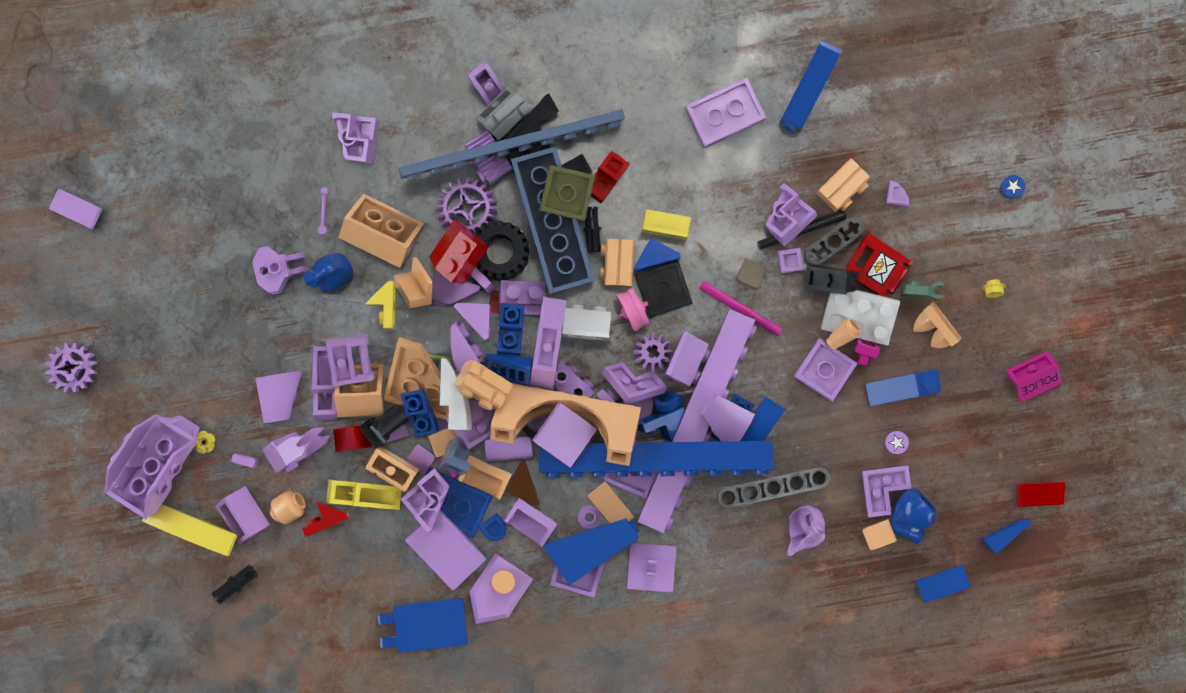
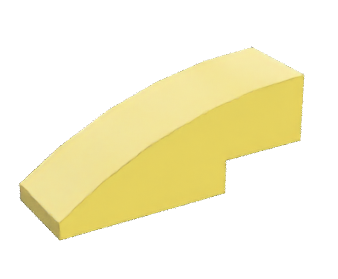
M329 479L326 503L400 510L402 490L389 485Z

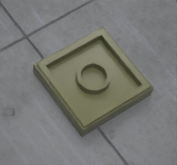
M550 165L539 211L585 221L595 175Z

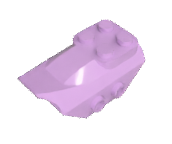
M157 414L133 427L124 437L118 451L110 459L106 470L104 493L144 519L154 515L172 488V479L181 471L183 462L197 443L200 427L181 415L164 418Z

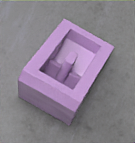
M456 303L453 306L486 342L490 339V304Z

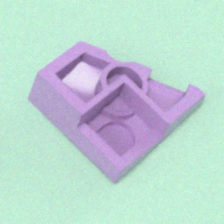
M332 112V118L336 121L339 131L337 133L339 141L343 144L342 152L345 160L373 164L380 119Z
M783 183L780 187V196L778 201L774 202L773 213L769 216L766 227L785 247L817 217V213L803 202L794 190Z
M301 370L255 378L264 424L290 420L292 405L297 396L300 378L303 375Z
M709 393L700 412V415L709 423L712 432L720 441H740L755 415L714 393Z
M435 468L400 499L427 533L432 530L450 487Z

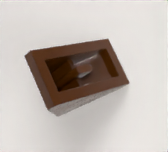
M524 460L519 463L506 492L536 506L541 503Z

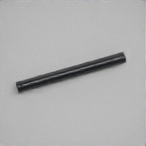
M842 210L812 221L797 236L847 219L846 214ZM774 236L757 241L760 250L780 243Z

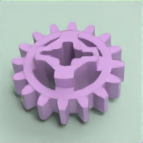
M64 343V349L55 347L57 353H49L52 361L45 362V365L50 366V370L45 371V374L52 375L49 383L57 382L55 388L58 390L63 388V391L69 393L71 388L74 393L79 392V387L87 389L86 382H94L91 374H97V371L92 370V366L97 365V362L91 361L94 354H86L88 348L82 346L79 349V344L73 343L72 348L68 343ZM74 353L79 354L84 361H79ZM71 364L78 365V367L72 369L71 372L65 371V369L71 367ZM59 375L65 376L66 381L69 383L64 382Z

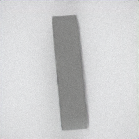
M811 468L728 486L718 491L717 501L722 507L733 508L821 489L829 484L830 475L826 469ZM817 471L821 472L824 476L823 482L819 485L815 484L812 478L813 474ZM794 476L801 479V486L796 490L790 486V480ZM771 481H775L779 485V490L776 494H770L767 490V485ZM748 486H753L756 489V496L753 499H747L744 495V491ZM725 491H731L734 495V500L730 504H725L722 501V494Z

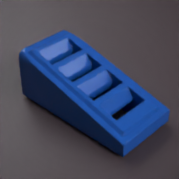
M485 354V367L507 381L530 386L532 358Z
M1020 519L982 537L980 540L991 553H999L1025 530L1031 522L1028 519Z

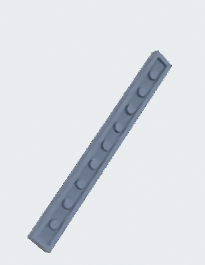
M623 109L402 166L399 167V174L401 179L407 178V181L421 178L420 174L429 172L430 175L442 173V168L449 166L452 169L462 168L466 166L465 162L474 160L475 164L487 161L488 156L495 154L497 158L510 155V151L518 149L519 152L532 149V145L540 143L541 146L555 143L554 139L562 137L563 140H569L577 137L576 133L584 131L585 135L598 132V128L606 126L607 129L620 126V122L625 119Z

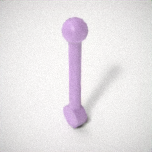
M323 187L320 190L322 195L321 223L317 230L321 235L327 233V228L325 227L326 200L329 194L327 187Z

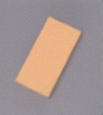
M605 481L587 495L609 523L624 518L629 522L634 518L633 514Z

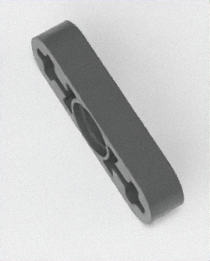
M857 218L847 219L805 251L806 262L812 266L822 264L857 239L863 233V223ZM849 223L851 225L856 224L858 226L856 229L857 234L854 232L849 233L846 236L849 240L846 242L842 233L849 228ZM834 235L840 239V246L838 248H831L828 245V238ZM823 242L824 248L830 254L827 255L826 251L820 254L819 261L816 258L812 260L810 258L812 255L811 250L813 249L815 252L822 248L820 243Z

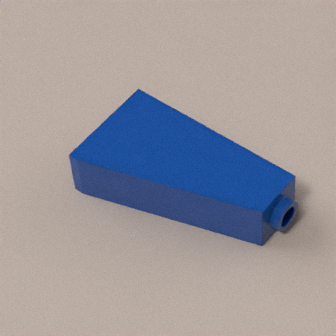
M821 40L780 120V123L784 124L783 128L793 133L802 130L842 52L841 49Z
M624 518L549 542L543 547L567 583L571 585L639 538L637 533L640 530L633 520L628 522Z

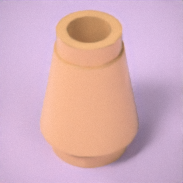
M852 318L843 319L829 338L826 339V342L830 348L836 350L858 338L861 329Z

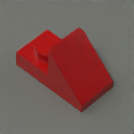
M317 501L316 503L323 519L320 520L318 516L306 521L307 526L303 527L302 531L305 537L345 521L351 518V516L345 511Z

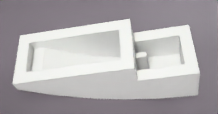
M441 358L440 406H449L448 429L472 430L469 398L459 393L460 389L454 386L458 377L452 359Z

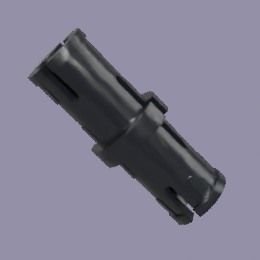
M248 564L234 577L231 575L227 578L228 581L213 591L212 596L216 598L223 593L216 600L219 604H222L235 592L239 593L245 584L257 577V572L254 570L247 576L246 574L253 569Z

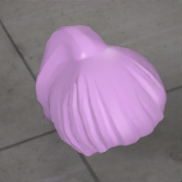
M803 505L789 516L791 542L787 551L788 556H792L802 549L816 547L824 541L825 521L820 510L810 505Z

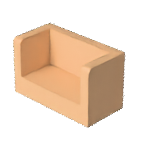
M469 455L467 462L470 463L467 473L459 476L458 481L464 482L501 500L513 474Z

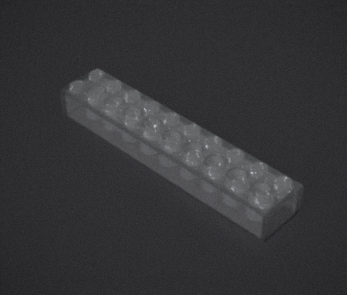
M318 293L312 337L315 341L326 342V340L353 337L357 334L365 333L368 334L369 338L367 347L395 350L397 341L401 337L422 344L428 354L452 356L451 325L453 321L458 319L460 324L464 323L467 326L472 343L476 342L483 353L481 355L482 360H485L486 353L497 354L500 314L491 313L490 339L486 342L455 308L426 305L409 309L406 303L395 302V330H385L383 324L379 323V311L383 310V307L366 306L365 303L369 299ZM524 316L521 354L518 357L532 358L533 366L540 318Z

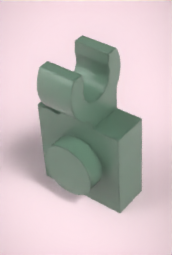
M909 281V285L902 286L901 296L930 297L935 300L943 298V295H937L934 291L935 287H943V282H935L929 287L922 286L923 282Z

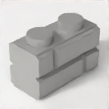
M508 86L476 119L490 132L492 137L499 141L509 136L512 132L511 129L525 119L531 108L514 89Z

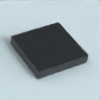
M679 260L635 274L643 301H647L649 304L646 306L649 318L693 304Z

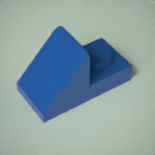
M678 406L675 410L668 413L658 411L639 419L637 430L646 434H653L660 429L662 438L672 441L685 413L684 407Z

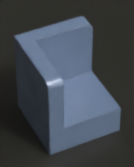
M454 438L448 442L440 467L457 475L467 473L470 463L467 462L470 449L466 451L459 444L460 439Z

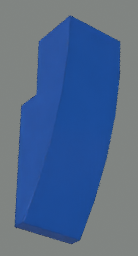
M764 397L755 410V415L740 441H764L785 409L768 397Z

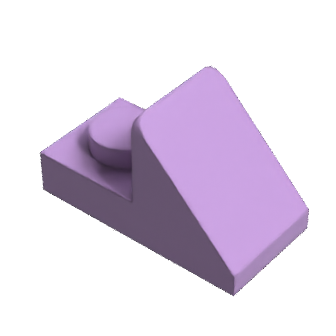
M486 61L467 74L470 83L479 92L487 106L504 90V87Z

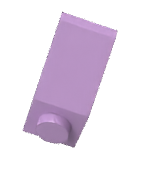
M436 272L432 283V305L443 309L446 305L452 307L456 303L479 294L482 288L467 281L464 284L451 283L441 273Z

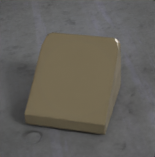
M745 258L736 281L758 289L765 267Z

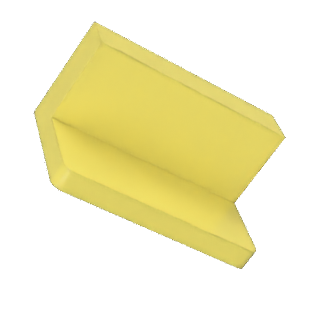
M646 209L642 233L687 241L691 217Z

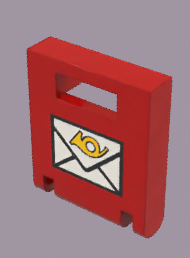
M866 233L844 269L860 271L859 278L854 279L876 295L891 298L885 291L887 290L894 294L908 272L902 265L905 264L911 267L913 262L872 234ZM865 247L870 251L873 250L862 268L855 265Z

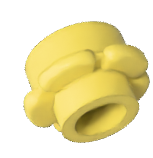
M997 279L989 280L983 286V291L988 298L1001 297L1004 295L1006 285L1001 284L1000 280Z
M206 431L198 432V441L194 446L196 451L201 454L211 452L215 447L214 435L208 434Z

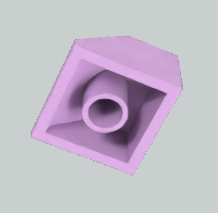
M684 331L664 377L687 387H690L691 383L696 385L701 374L697 369L701 362H706L710 351L707 350L709 344Z

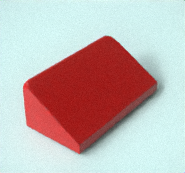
M1061 481L1016 484L1017 507L1064 505L1066 483Z

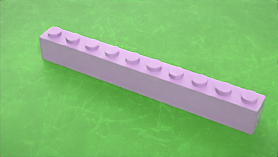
M728 310L672 442H708L711 432L708 431L710 425L703 419L700 412L709 393L727 398L729 390L726 389L729 380L734 381L739 370L735 368L738 359L743 360L748 349L744 347L747 338L752 339L757 327L753 325L754 319L734 310ZM658 472L637 522L662 533L665 529L669 530L674 520V517L671 516L674 507L679 508L684 497L680 493L683 486H689L692 476H684V472H675V476L663 477L661 472Z

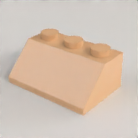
M363 193L345 216L338 238L400 268L409 256L424 223Z

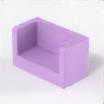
M520 498L504 520L505 523L510 524L541 547H543L558 524Z

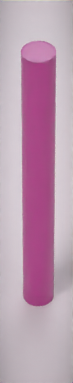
M703 281L699 289L732 309L754 319L757 324L777 336L781 332L782 327L706 281Z

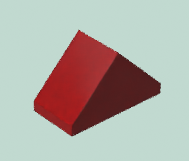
M361 425L333 429L336 452L372 448V446L360 431Z

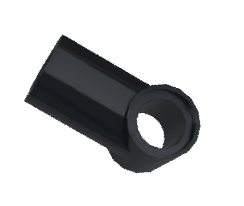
M396 403L379 417H372L361 425L360 431L373 448H378L387 442L391 433L408 422L409 419Z

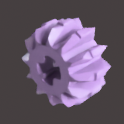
M652 332L650 334V341H648L646 335H642V340L645 344L636 341L635 345L641 348V350H634L633 354L641 355V357L635 360L636 363L645 361L642 366L643 370L647 368L648 364H651V372L655 371V364L662 370L664 366L661 360L665 363L670 362V359L664 356V354H672V350H664L665 347L670 345V342L666 341L664 344H661L660 342L664 338L663 335H660L658 340H655V333ZM652 346L658 348L656 352L659 356L648 357L649 352L647 348L650 347L652 349Z

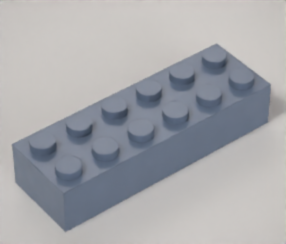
M552 147L511 159L549 294L593 282V274L577 219L539 211L549 166L562 167L557 148Z

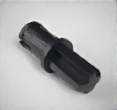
M594 206L593 209L588 207L583 231L586 232L587 251L589 253H597L601 251L599 231L602 229L599 227L598 207Z

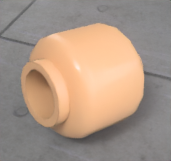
M287 490L271 501V517L275 521L288 525L304 514L305 500L300 493Z

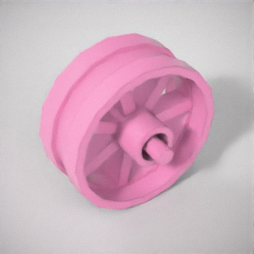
M633 288L616 295L622 308L620 310L621 313L618 314L619 319L624 317L625 320H628L634 332L638 331L639 328L650 325L645 313V307L649 304L647 301L642 302V300H639Z

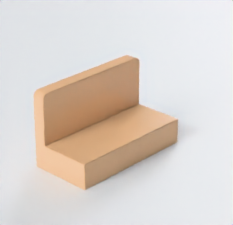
M414 257L412 258L411 272L394 275L396 287L409 309L431 305L432 280L418 258Z

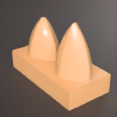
M934 301L925 307L916 319L913 327L914 332H926L937 328L931 339V347L945 348L950 345L952 347L962 338Z

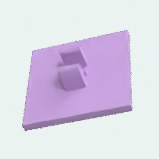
M631 543L627 589L673 593L677 546Z

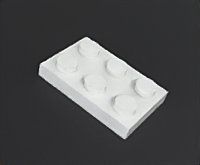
M860 290L847 292V295L830 293L821 329L833 332L843 319L852 318L861 329V332L858 334L859 339L888 346L900 300Z

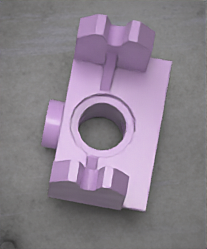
M316 426L303 435H298L297 432L276 439L262 450L276 474L283 470L289 473L299 467L298 462L325 446L330 436L322 437L321 433L325 430V427Z

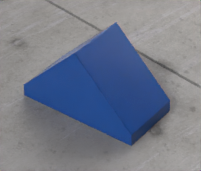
M650 238L635 265V271L640 272L680 260V253Z

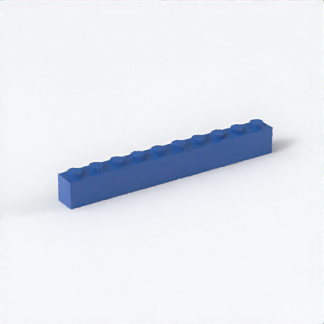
M774 442L634 443L630 466L606 462L607 449L605 443H588L571 468L539 446V472L546 474V478H560V474L568 473L570 478H581L583 473H591V477H605V473H614V477H628V473H637L638 477H651L652 472H661L663 477L675 476V472H684V476H698V472H707V476H721V472H731V476H744L745 471H754V475H769V471H774Z

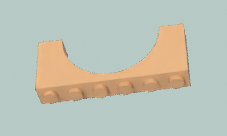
M512 383V387L506 395L503 405L495 409L491 423L490 440L514 444L518 433L525 425L536 418L551 414L558 402H560L599 431L606 444V462L630 466L641 407Z

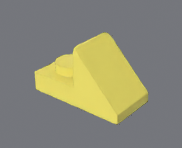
M388 281L365 303L366 306L383 307V310L379 311V323L383 324L385 330H395L396 283L394 281Z

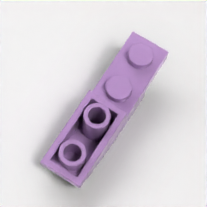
M456 319L451 325L450 340L454 365L459 375L466 361L475 360L480 363L483 353L476 342L472 343L469 338L470 332L464 323L460 324L458 319Z

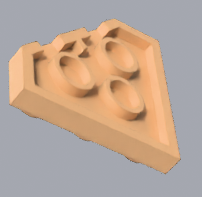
M399 337L383 400L404 406L401 397L402 393L424 389L435 417L446 420V417L449 416V406H440L441 373L422 344Z

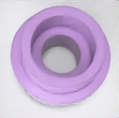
M590 505L583 507L578 513V521L581 526L587 529L595 528L601 521L600 511ZM592 513L594 515L593 521H586L585 515Z

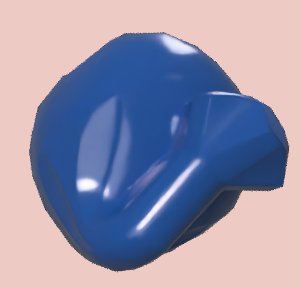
M332 253L315 261L312 270L305 272L304 282L308 286L318 287L324 292H335L351 282L354 270L351 262L342 253Z
M918 489L907 490L900 496L894 507L890 522L893 532L910 538L917 545L923 540V529L929 528L934 523L936 509Z

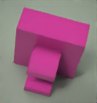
M859 338L856 339L854 349L855 352L859 353L857 363L867 366L869 357L877 359L880 352L879 344Z

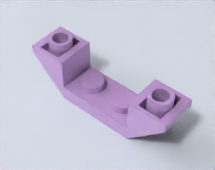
M543 297L529 387L553 390L566 300Z

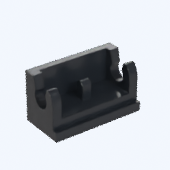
M807 266L804 289L847 295V292L856 291L857 288L852 286L851 283L853 279L859 278L860 271L825 266Z

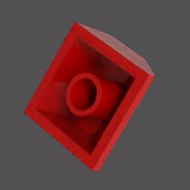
M454 219L429 257L434 268L451 283L464 284L489 246Z

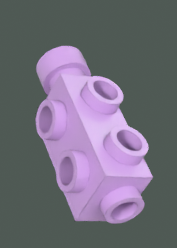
M563 361L559 364L557 363L553 391L574 395L576 389H581L583 391L582 396L593 398L595 392L592 389L595 386L586 377L581 380L576 375L578 370L569 361L566 364ZM559 373L566 374L564 381L558 380L557 376Z

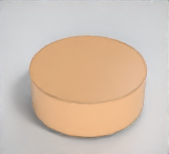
M500 570L494 574L492 586L498 593H508L515 586V577L508 570Z

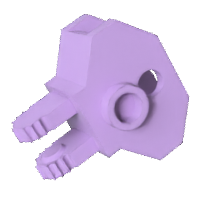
M268 246L258 248L252 261L257 284L272 295L282 293L287 281L293 279L292 276L304 274L308 270L305 266L290 269L289 262L304 259V253L286 256L285 254L279 255ZM268 269V273L264 275V270Z

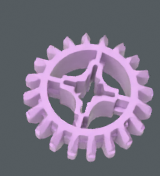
M466 177L465 184H462L461 179L458 178V186L454 187L452 182H449L448 185L451 190L442 189L446 197L438 196L437 198L438 201L443 203V205H436L437 210L443 211L437 214V218H445L441 222V226L446 227L452 223L450 217L452 216L465 217L468 222V226L465 227L474 234L482 226H489V219L493 221L497 219L491 212L498 211V207L491 206L497 202L496 198H489L492 196L493 191L488 190L484 192L487 184L483 183L478 187V179H475L473 185H471L469 177ZM466 191L476 192L484 200L472 201L467 197ZM459 193V204L449 210L452 198ZM464 198L470 207L473 206V209H470L471 212L469 213L471 217L470 219L464 210L461 211V208H464L463 205L465 204ZM486 207L483 218L475 224V213L481 210V208Z

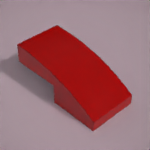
M611 150L594 174L595 180L591 197L602 203L630 163Z

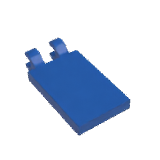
M463 598L393 606L394 613L377 615L378 625L395 623L396 636L381 637V648L397 646L398 653L468 645Z

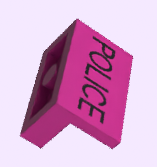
M1048 351L1006 370L1007 377L1016 387L1018 399L1021 403L1062 384L1059 365Z

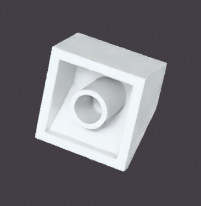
M571 304L570 308H565L562 335L568 338L609 341L611 312H608L606 307L593 306V310H584L583 305Z

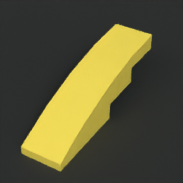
M164 504L160 506L154 515L147 519H142V522L225 556H230L237 538V534Z

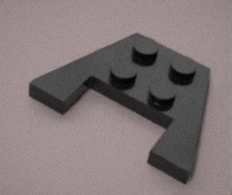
M549 93L542 98L506 139L542 130L538 123L559 112ZM540 143L532 145V149L527 151L511 150L510 155L505 157L512 166L511 159L552 147L551 145L541 146ZM583 153L561 165L562 168L587 174L592 172Z

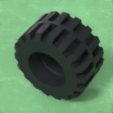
M497 221L496 223L489 222V226L479 228L480 231L475 233V235L487 245L497 238H505L512 243L514 248L512 258L503 264H495L490 261L486 251L476 265L477 269L484 276L496 281L508 280V278H514L519 272L524 270V266L528 262L529 247L524 233L517 226L515 227L510 222Z

